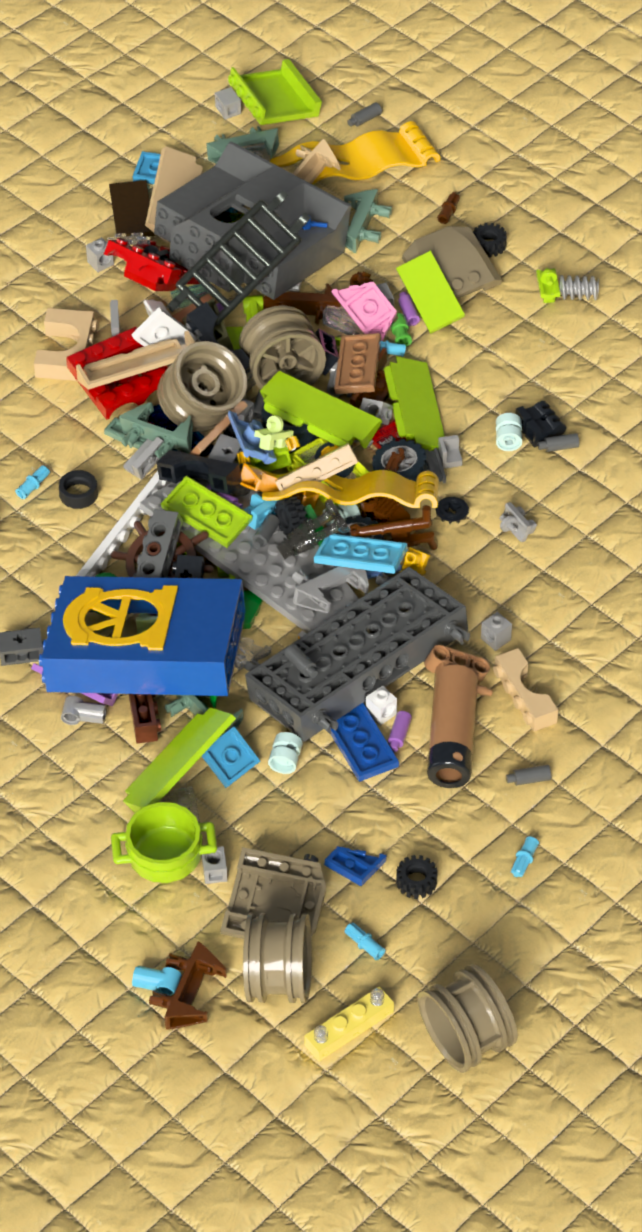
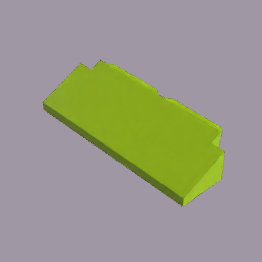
M396 356V363L390 362V366L384 368V374L390 399L397 400L396 403H393L392 410L398 435L405 437L406 441L415 440V444H420L424 450L434 451V448L438 450V438L445 437L428 365L426 362Z
M278 371L260 390L266 412L277 415L282 420L297 427L306 424L308 425L307 430L309 433L338 447H342L347 443L351 446L354 440L357 439L362 447L366 449L382 423L381 419L281 371Z
M211 707L203 715L197 713L125 790L128 796L123 802L134 813L147 805L158 803L236 718L230 713Z

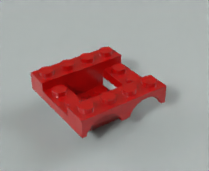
M122 238L108 240L104 252L106 256H118L127 262L124 269V277L154 291H175L176 282L188 271V269L173 261H162L159 259L160 256L154 253L147 254L143 252L144 248L149 245L156 246L159 251L167 249L170 252L169 247H160L156 245V241L149 238L137 240L136 245L133 246L128 245V241ZM193 277L187 284L200 283Z
M133 327L67 356L68 370L77 380L76 365L80 364L84 371V367L87 364L119 354H128L135 349L144 347L131 335L137 328ZM165 365L143 372L141 377L136 374L92 389H87L78 380L77 382L104 418L108 420L117 408L127 403H136L137 406L144 404L148 396L157 390L159 380L168 368Z

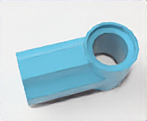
M137 966L133 973L132 986L156 990L157 992L172 996L175 994L182 974L171 967L157 970Z

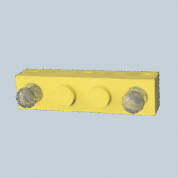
M380 987L373 989L370 993L304 1035L306 1048L318 1061H321L394 1012V1002Z

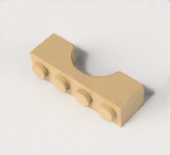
M519 648L495 656L494 674L497 678L501 679L505 692L513 698L515 708L520 709L526 725H530L535 732L556 724L558 709L548 694L533 693L522 684L528 675V662Z

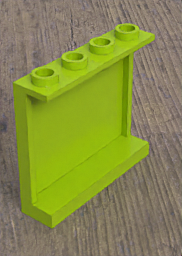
M290 59L282 61L281 69L240 75L234 67H231V72L228 76L229 85L232 86L238 97H240L260 125L319 116L322 101Z

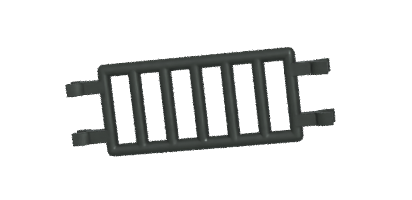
M283 190L269 204L259 200L176 282V287L181 292L168 304L167 308L173 312L186 298L197 308L204 304L186 286L194 277L224 307L217 315L218 321L216 325H219L301 243V237L297 232L311 217L305 212L290 227L274 211L288 197ZM260 210L292 239L285 247L254 218ZM247 223L278 252L271 261L240 232ZM233 237L265 266L258 274L226 245ZM220 250L251 279L245 288L241 287L213 259ZM206 264L238 294L231 302L199 272Z

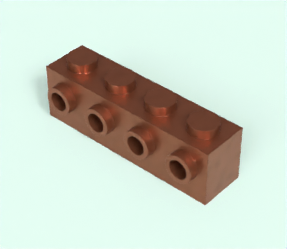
M128 694L136 744L158 741L157 732H161L160 719L155 717V715L159 714L157 702H153L152 699L156 698V695Z

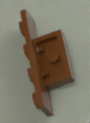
M383 348L379 354L375 392L353 393L350 398L352 406L359 409L363 398L385 402L389 396L385 374L382 370L387 363L386 348Z

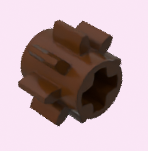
M358 271L351 277L350 286H361L364 283L373 282L370 279L371 274Z

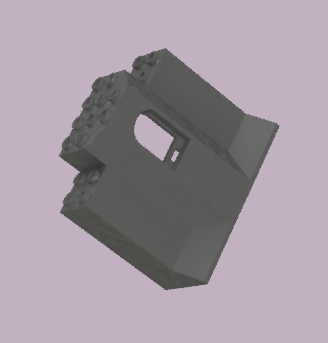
M231 141L214 167L157 201L154 234L171 242L169 259L189 270L238 222H220L214 219L216 216L230 207L246 214L249 210L243 206L246 205L252 208L259 200L269 204L283 190L288 197L274 211L290 227L306 212L311 216V221L327 223V228L311 227L308 230L301 228L297 232L301 237V243L255 288V290L275 300L344 253L351 205ZM262 210L254 216L283 247L292 240ZM248 223L240 230L270 261L278 254ZM235 237L226 244L256 274L265 267ZM221 250L213 257L239 285L243 283L248 285L251 279ZM208 264L199 271L209 282L227 292L233 290Z

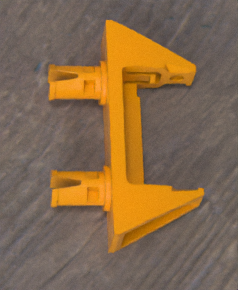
M247 463L243 464L240 472L242 481L240 485L263 493L279 491L275 480L281 476ZM303 491L293 496L300 499L304 507L311 504L314 510L320 494L312 491Z

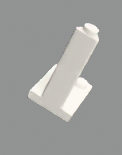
M153 299L144 300L149 317L131 334L132 337L144 347L167 339H177L180 345H184V332L189 331V329L173 318L161 301ZM189 331L194 341H196L198 338L196 334L194 335Z

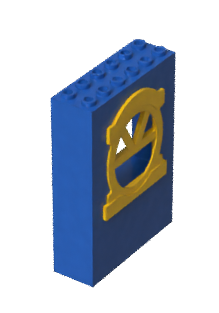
M65 576L63 585L59 586V598L55 600V612L51 614V625L47 627V639L43 641V653L39 655V665L43 666L42 683L46 684L47 692L228 696L246 614L242 579ZM88 612H100L113 618L91 626H86L85 617ZM127 613L158 614L156 622L146 631L134 636L121 638ZM115 625L111 638L93 632Z

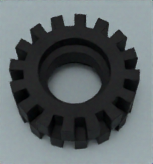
M484 223V226L480 224L478 228L475 227L473 233L488 257H492L493 254L496 257L498 253L501 255L505 251L507 233L503 227L500 228L498 224L494 226V223L490 225Z
M296 496L277 501L274 512L277 513L275 516L280 521V530L283 531V534L289 537L306 531L308 517H305L307 513L306 510H303L304 505L301 504V500L297 499Z
M411 855V860L408 857L404 858V862L401 861L399 866H397V888L401 889L400 892L403 895L407 892V897L409 898L411 895H414V899H418V895L425 898L426 893L431 895L432 890L435 891L437 884V867L435 868V863H430L428 857L423 860L422 855H419V859H416L415 855ZM412 873H421L425 875V879L413 881L408 876Z

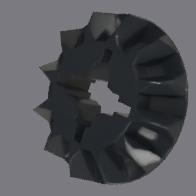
M458 497L443 498L438 502L436 508L437 517H440L442 522L448 521L449 524L452 522L459 524L460 520H465L469 513L467 503ZM449 507H450V509H452L453 511H456L455 514L452 513L451 511H449Z

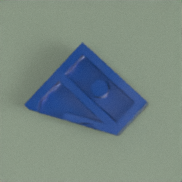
M338 846L325 858L324 865L362 886L386 862L387 856L384 854H380L379 857L368 856L366 851L350 850L349 848Z

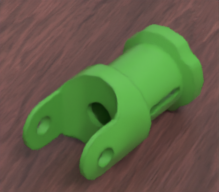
M398 313L397 321L391 324V331L395 335V343L405 344L408 347L412 343L411 335L408 333L409 326L406 317L402 313Z

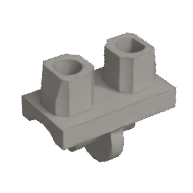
M511 502L505 504V511L499 518L502 521L500 524L501 530L504 532L511 531L520 542H525L528 534L534 533L537 524L533 520H526L524 517L525 511L521 506L515 507Z

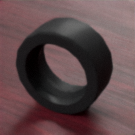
M74 470L68 472L59 481V497L67 507L73 509L86 508L92 505L98 497L97 480L95 476L87 471ZM79 484L90 488V490L83 494H71L66 491L71 486Z

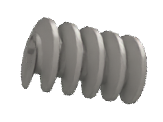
M560 275L559 288L563 300H566L567 295L570 294L571 300H574L575 295H578L579 300H582L583 295L586 296L587 300L593 295L594 300L597 301L599 278L596 282L594 276H591L589 281L586 276H583L582 281H580L579 276H575L574 281H572L571 275H568L565 281L563 275Z

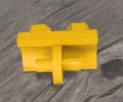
M410 547L405 555V562L400 572L410 567L420 575H425L427 572L425 567L430 555Z

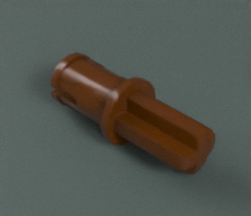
M452 192L447 201L442 204V210L437 216V220L441 224H447L451 215L456 211V205L460 200V195L456 192Z

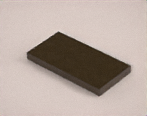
M146 180L109 184L116 237L131 239L155 236L154 232L145 226L150 205Z

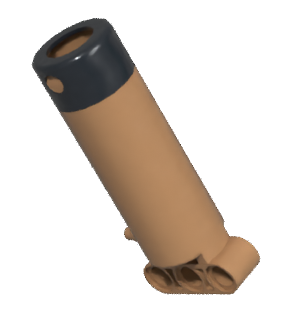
M436 645L424 661L426 669L435 673L427 775L429 780L437 786L458 788L468 783L471 778L477 694L492 696L493 691L479 685L490 671V665L483 658L443 645Z

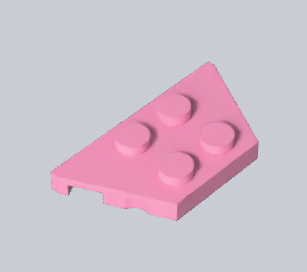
M369 282L361 286H349L347 289H333L331 291L333 296L362 333H380L381 341H383L397 315V311L376 284Z

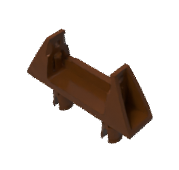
M326 284L325 294L285 292L275 300L268 296H265L263 299L264 309L284 305L295 307L305 315H314L316 325H319L321 319L323 326L326 325L327 316L342 315V306L331 292L333 289L329 284Z
M198 941L189 958L169 953L166 967L184 971L175 994L170 996L153 990V996L149 998L150 1005L167 1009L165 1014L166 1029L181 1028L207 1022L208 1012L197 1010L192 1006L203 981L204 974L211 976L216 974L224 978L227 977V968Z

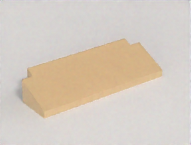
M167 146L162 148L145 226L154 232L157 201L203 174V166L195 163V156Z
M185 331L184 345H180L177 339H167L135 349L128 354H119L87 364L84 367V371L79 364L76 365L77 380L87 389H92L172 364L183 349L196 342L189 331Z

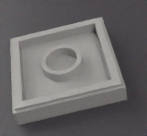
M111 300L112 337L120 334L118 300Z

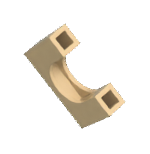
M47 308L44 320L45 335L67 337L78 343L73 348L65 351L37 350L34 360L35 378L77 381L67 368L66 357L86 349L90 345H94L93 332L97 331L98 321L94 320L93 311Z

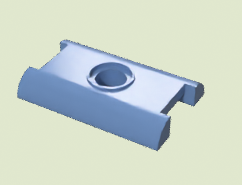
M229 411L228 418L246 458L250 456L262 460L264 464L275 462L277 459L273 450L268 451L259 448L260 438L254 436L255 430L264 429L261 422L254 419L251 423L239 420L237 413Z

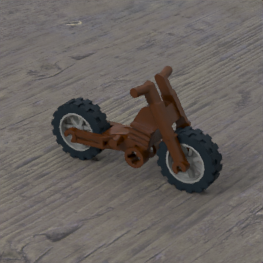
M400 439L397 442L393 440L389 444L385 443L381 449L378 448L376 450V455H373L372 458L374 471H392L415 482L421 472L428 471L424 448L422 449L420 444H415L411 440L408 442L405 439ZM382 496L371 497L360 502L363 518L362 516H356V518L348 517L345 521H339L337 526L334 525L332 527V532H329L378 540H386L384 539V534L391 533L392 539L386 541L407 543V547L428 543L431 550H436L438 547L434 532L411 534L413 530L429 528L432 525L430 506H423V517L411 518L410 514L400 506L399 502Z

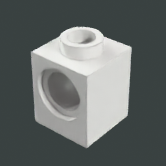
M384 686L366 696V708L373 720L380 726L397 714V698Z

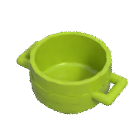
M158 802L147 805L132 816L127 824L126 832L113 833L111 835L114 863H130L131 867L142 878L152 882L170 883L183 879L195 870L202 854H210L217 851L214 823H198L196 816L192 812L176 803ZM206 831L208 845H202L201 832ZM120 841H126L127 854L125 855L121 853Z

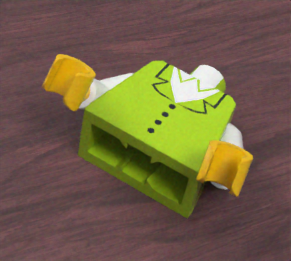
M297 436L287 438L285 440L286 447L284 448L273 447L277 460L271 464H264L262 460L250 456L246 458L243 451L237 453L238 463L252 464V466L268 472L290 466L292 462L289 452L295 450L296 447H300Z

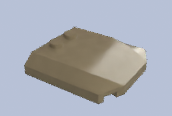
M448 226L414 240L402 255L404 263H407L431 251L456 299L482 288L486 291L500 285L502 282L501 277L470 227Z
M242 847L228 909L225 911L220 930L221 934L244 939L246 919L249 913H255L256 918H259L260 913H266L269 921L285 922L289 921L291 913H296L298 918H301L303 913H307L310 917L311 935L313 936L317 929L326 893V884L321 864Z

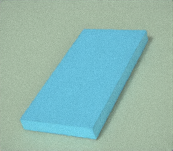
M327 533L314 556V563L395 574L408 547L407 543Z

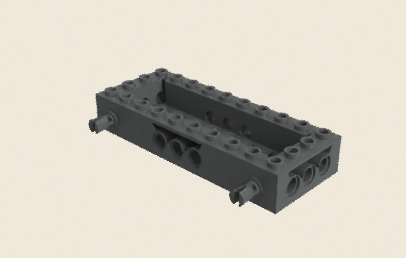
M410 567L392 578L385 572H382L383 577L379 575L376 577V584L380 585L379 587L291 644L297 645L316 664L318 675L315 678L304 676L285 657V650L288 648L286 647L262 664L255 658H252V663L249 661L245 663V669L249 671L245 674L249 699L304 742L323 729L332 734L331 728L336 731L339 725L336 720L366 701V696L381 686L387 687L424 662L434 646H447L455 640L459 641L460 644H464L463 639L468 641L470 633L468 632L466 606Z

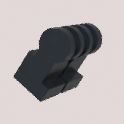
M540 401L526 409L523 406L516 408L515 414L520 416L522 420V433L525 434V437L534 448L538 446V442L544 441L545 437L563 435L566 431V425L560 421L558 415L555 414L546 401Z

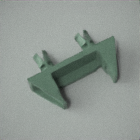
M257 126L256 131L252 127L250 134L226 139L224 134H222V138L216 135L214 142L206 143L208 160L217 163L226 146L231 141L250 152L265 150L270 155V158H273L279 147L278 128L261 131V128Z
M378 189L344 196V202L350 204L356 210L351 225L348 226L345 247L356 253L363 240L379 244L381 231L367 230V227L374 215L390 219L392 206L378 205Z
M152 402L138 406L119 416L123 431L128 432L121 440L125 447L129 444V447L132 448L139 437L151 441L159 437L164 441L158 450L155 451V455L159 459L172 449L190 454L193 436L191 416H188L185 422H182L174 431L147 423L150 414L154 412Z
M176 695L178 699L165 705L167 713L171 714V717L185 708L189 709L194 715L197 713L203 715L209 709L198 699L201 695ZM242 709L232 714L236 719L222 735L233 726L238 729L243 720Z

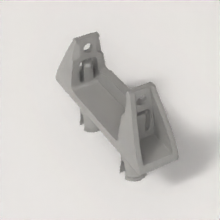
M327 565L332 570L313 579H310L302 569H300V573L295 571L292 575V580L299 586L295 587L293 603L311 610L329 613L331 603L324 598L323 593L348 582L357 590L360 589L364 592L365 595L368 594L369 583L366 570Z

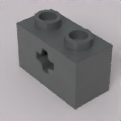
M40 628L0 632L1 666L39 661V655L43 653Z

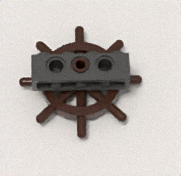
M154 509L153 516H150L148 521L149 530L146 531L140 521H135L134 528L140 536L132 543L128 553L112 551L111 557L126 561V570L129 577L175 578V574L172 573L173 561H177L174 560L177 558V555H182L186 552L187 555L197 556L194 546L207 539L209 534L207 531H202L189 539L181 532L183 520L178 512ZM177 542H179L180 544H182V545H180L179 547L176 548ZM211 565L204 566V573L211 574L214 569Z

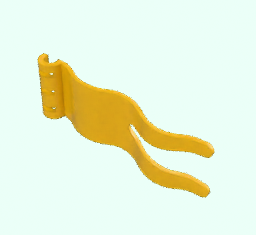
M409 121L401 126L399 132L371 131L347 144H328L336 159L348 162L349 165L339 164L340 170L335 167L325 166L324 170L311 184L314 185L318 181L332 176H340L351 180H365L389 167L398 165L422 167L427 165L426 162L431 157L436 162L440 161L441 158L417 123ZM310 141L299 144L287 153L270 159L269 162L279 167L292 165L303 159L296 155V150H301L300 145L313 151L320 142Z
M376 470L355 479L342 478L335 474L323 480L338 490L318 481H302L283 491L262 493L263 500L273 501L288 498L299 492L312 491L341 505H354L371 497L382 496L394 499L412 508H420L421 500L429 499L432 502V508H437L439 478L431 471H424L417 476L415 482L392 471ZM275 474V475H278V476H281V477H282V476H284V475H286V474Z

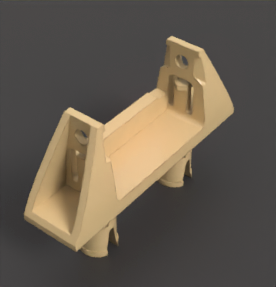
M322 139L313 151L300 145L301 150L297 149L296 155L305 160L292 174L311 184L324 170L325 166L335 167L338 170L341 168L326 140Z

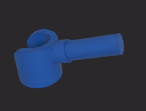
M310 218L302 228L304 230H308L311 227L327 228V223L311 221Z

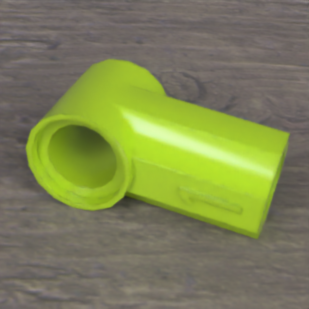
M262 295L247 296L243 300L246 323L254 315L264 310Z

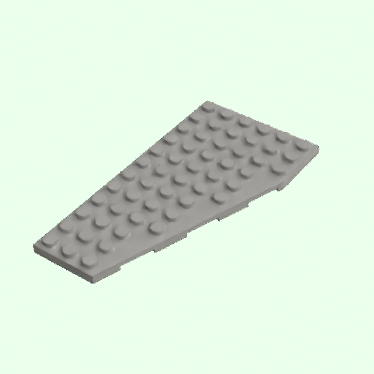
M243 463L239 464L240 472L243 467ZM191 478L204 487L210 485V482L205 479ZM171 482L140 502L139 509L149 516H153L154 509L164 510L161 508V503L180 482ZM239 484L229 495L238 498V503L243 505L242 510L250 506L251 496L254 493L262 497L263 492L254 491ZM183 521L181 532L189 539L201 533ZM248 525L228 548L210 537L194 546L197 552L228 575L230 573L235 579H242L244 587L306 633H309L359 600L347 582L323 593L324 598L331 603L329 613L311 610L293 603L295 587L299 586L292 580V575L295 571L300 573V569H302L310 579H313L332 570L325 564L314 563V556L319 549V545H314L310 541L307 530L287 537L280 530L281 526L278 525L267 545L256 549L253 546V537L259 528L254 530Z

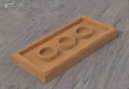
M380 333L341 336L334 387L335 394L375 392L381 345Z
M240 401L231 411L239 416L248 405L244 401ZM228 414L195 446L190 454L201 456L219 438L220 434L224 433L231 425Z

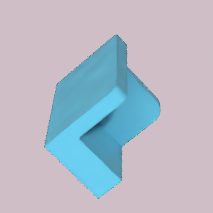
M254 493L251 496L250 506L244 509L253 518L248 525L256 530L261 526L267 515H277L274 509L276 508L275 504L279 500L266 501Z

